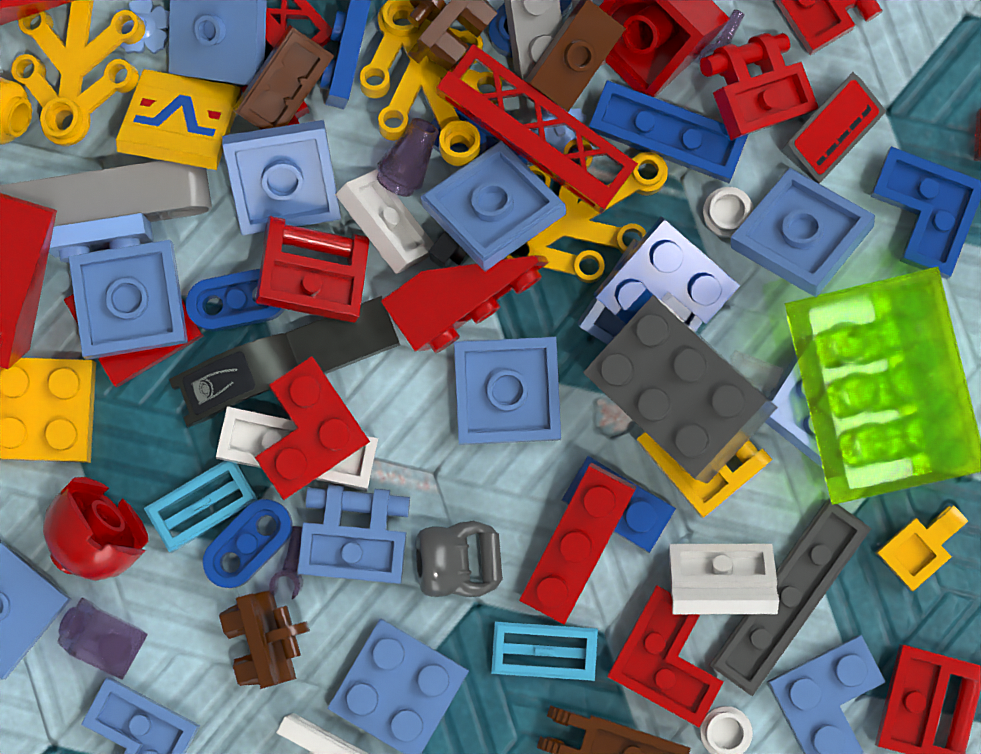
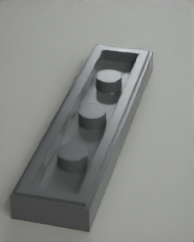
M828 498L776 570L777 594H779L778 614H745L709 666L747 694L753 696L872 528Z

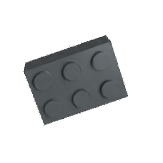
M654 295L583 372L694 479L706 484L711 481L778 408L668 305Z

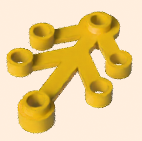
M76 0L71 2L66 45L53 30V19L46 11L18 20L21 31L38 43L61 73L58 94L45 79L46 67L44 63L30 54L20 55L14 60L11 67L13 78L26 86L43 109L40 115L41 127L44 135L51 142L60 146L77 144L88 133L91 124L90 114L116 91L127 93L136 87L139 80L137 69L123 59H115L105 67L104 76L81 93L83 77L122 43L135 44L144 36V21L134 12L122 10L116 13L111 20L110 26L89 44L88 37L94 0ZM41 16L40 25L36 29L31 30V21L35 17ZM133 20V29L127 34H122L123 25L127 21ZM30 64H34L33 74L28 78H24L25 68ZM122 69H127V76L124 81L116 83V74ZM69 115H73L70 126L63 130L62 124L64 119Z
M388 0L381 7L378 14V27L383 34V38L371 63L366 65L360 72L361 91L369 98H381L388 93L390 89L389 69L402 45L410 62L389 106L383 108L379 113V132L384 138L392 141L402 139L407 134L409 129L408 114L420 88H422L441 130L439 150L442 158L451 165L465 166L479 155L480 133L478 129L470 122L459 120L454 107L437 95L436 87L448 71L434 63L427 56L418 64L408 55L409 51L417 43L418 38L432 22L426 19L420 27H415L412 24L405 26L396 25L394 23L399 19L408 20V16L414 10V7L409 0ZM451 27L449 28L465 43L474 44L483 50V40L480 35L477 38L469 30L459 31ZM466 52L462 55V57L458 60V62L461 61V59L464 57V55L466 54ZM455 64V65L452 67V69L450 70L451 73L453 72V70L456 68V66H457L458 64ZM469 69L461 79L480 94H484L478 89L482 85L489 84L495 88L492 72L480 73ZM372 76H378L384 80L376 86L366 82ZM491 100V102L497 104V100ZM390 118H397L402 121V124L399 127L390 128L385 125V122ZM462 143L469 149L466 152L458 153L452 151L451 147L454 144Z
M576 139L566 144L563 154H569L572 149L577 148ZM582 139L584 150H593L592 146ZM643 152L636 155L632 160L638 163V165L604 211L635 192L646 196L659 192L663 188L668 175V168L663 158L652 152ZM593 157L587 158V169L591 166ZM646 163L652 164L657 170V175L653 179H644L640 176L638 168ZM534 165L529 166L528 168L534 174L541 175L544 178L545 184L550 188V177ZM561 186L558 197L565 203L566 215L525 244L529 248L527 256L537 255L546 257L549 263L543 268L573 274L582 282L593 283L601 278L605 267L604 259L598 252L586 250L577 256L548 248L547 246L565 236L617 248L623 254L628 248L622 240L624 234L635 232L642 239L646 231L642 226L633 223L620 228L590 221L600 213L583 201L578 203L579 198ZM509 254L504 259H511L514 257H512L511 254ZM586 258L594 259L598 263L599 270L593 275L582 273L579 267L582 260Z

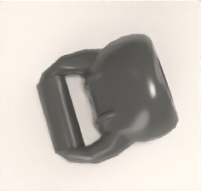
M477 521L457 523L448 528L432 526L420 530L416 538L417 573L420 589L425 595L443 597L456 594L464 597H481L497 589L503 580L499 533L492 526ZM474 534H479L483 583L470 581L472 571L469 570L468 548L470 546L467 544V537Z

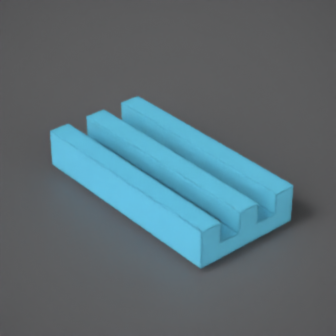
M223 461L148 505L144 510L167 550L173 553L239 514L248 505L259 500V498L252 490L239 464ZM230 472L234 479L233 481L165 521L160 515L161 512ZM238 490L243 494V497L179 535L172 536L170 530Z
M495 622L491 674L595 681L598 629ZM504 633L587 638L586 648L504 643ZM503 653L585 659V669L503 664Z

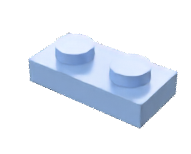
M143 213L55 226L53 228L49 254L53 257H60V262L69 263L68 256L153 242L151 222Z

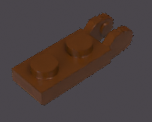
M552 705L549 707L547 717L551 718L553 722L565 726L572 725L585 730L580 749L564 744L562 740L550 736L546 738L540 736L537 745L538 749L551 754H689L691 749L688 746L591 714L590 718Z

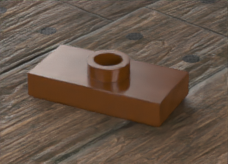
M580 0L527 76L525 82L566 112H569L626 28L591 0Z
M289 25L234 106V112L261 130L287 126L334 55Z

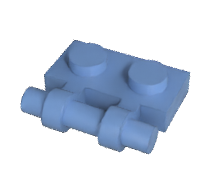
M329 484L328 489L308 487L306 508L325 509L324 524L303 522L298 574L402 584L407 533L387 530L388 516L408 517L410 497L390 495V490L374 489L373 494L345 491V486ZM343 511L371 514L370 529L341 526Z

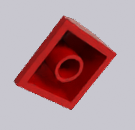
M604 0L599 8L626 28L605 58L606 63L633 90L654 98L707 48L730 20L712 0Z

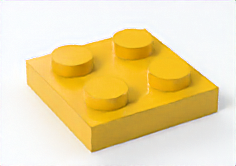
M20 358L9 369L0 367V460L91 463L96 377L95 361Z

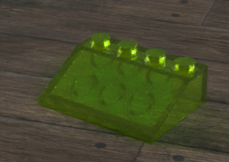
M939 267L818 295L817 297L812 296L784 303L832 505L981 473V439Z

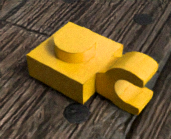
M954 505L945 508L926 528L917 518H913L875 553L910 591H914L951 558V555L941 545L962 528L968 520Z

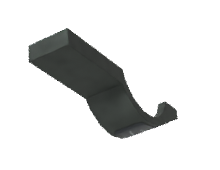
M382 296L361 303L360 316L355 323L325 317L286 333L272 335L240 345L169 379L172 389L180 388L189 414L183 417L186 426L191 427L212 419L218 413L227 409V407L270 391L269 384L311 356L315 359L323 373L328 374L400 346L388 311L381 302L383 300Z

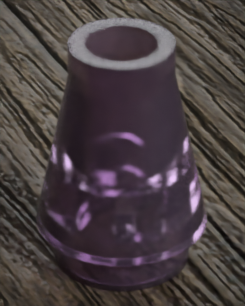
M413 118L404 133L378 161L379 172L376 176L378 182L388 191L404 197H409L415 189L422 188L439 130L426 120Z

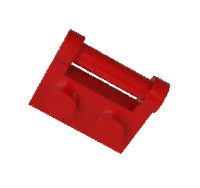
M269 216L264 233V248L255 303L355 323L360 316L369 238L355 233L349 238L287 225L284 218ZM282 244L346 257L348 265L281 252Z
M899 644L875 746L904 754H965L981 691V666ZM952 674L962 677L946 746L943 748L933 745L949 677Z

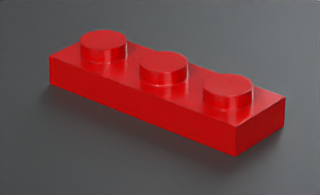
M590 463L519 601L565 625L637 486Z

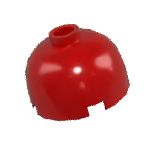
M74 477L53 499L46 510L43 522L45 542L51 553L50 557L54 565L66 574H74L75 576L94 581L109 579L123 573L146 551L142 548L149 542L144 524L134 509L123 498L119 501L117 507L108 497L103 495L109 487L99 481L87 477Z

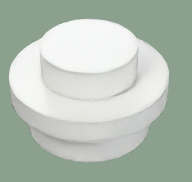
M722 187L713 191L706 199L703 206V219L712 233L720 237L731 238L754 210L753 204L749 196L742 190L735 187Z
M722 706L711 710L705 716L700 727L701 741L706 750L711 754H743L752 741L753 731L748 717L734 707Z

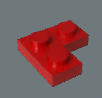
M312 356L269 384V388L297 429L254 458L284 501L370 442Z
M656 585L607 677L700 728L724 681L678 656L701 614H673L671 593Z

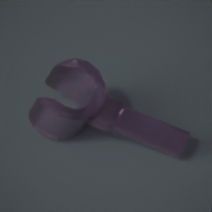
M736 9L733 10L729 22L725 25L715 43L707 45L701 51L699 65L700 60L708 53L714 52L718 47L731 44L744 18L743 12Z
M293 526L283 568L271 578L269 583V590L273 596L277 593L278 580L282 576L291 578L295 584L291 599H294L303 588V577L301 574H298L303 527Z

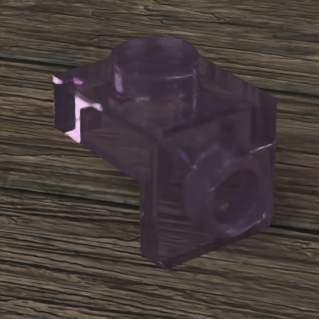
M82 597L76 608L71 607L63 616L59 625L58 633L60 636L57 642L69 655L123 680L148 634L141 628L98 608L93 602Z

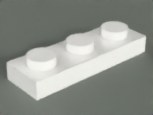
M227 407L216 458L261 468L254 457L297 428L292 420ZM367 436L370 441L368 444L315 480L367 490L378 438Z

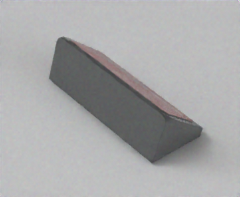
M852 72L790 138L781 152L813 181L820 184L887 111L862 79Z

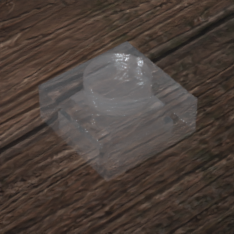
M734 350L728 360L761 392L762 389L772 392L777 387L783 369L737 350Z

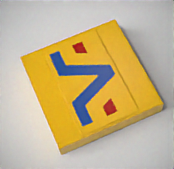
M143 69L116 138L117 152L217 170L224 151L222 136L229 135L236 116L233 108L241 97V87Z

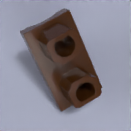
M409 0L414 7V10L408 16L409 22L415 27H420L426 19L432 23L418 38L417 43L409 51L408 55L418 64L427 56L437 65L450 71L469 46L449 28L457 20L478 38L498 12L487 0H451L448 4L444 0Z
M272 590L236 598L237 604L220 613L219 618L223 633L228 639L246 634L251 652L249 655L234 659L233 669L238 685L259 684L260 689L297 679L291 658L301 656L296 636L310 631L308 622L292 625L288 606L277 608Z

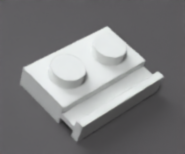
M669 544L668 559L673 614H778L779 594H777L776 588L777 577L772 544Z

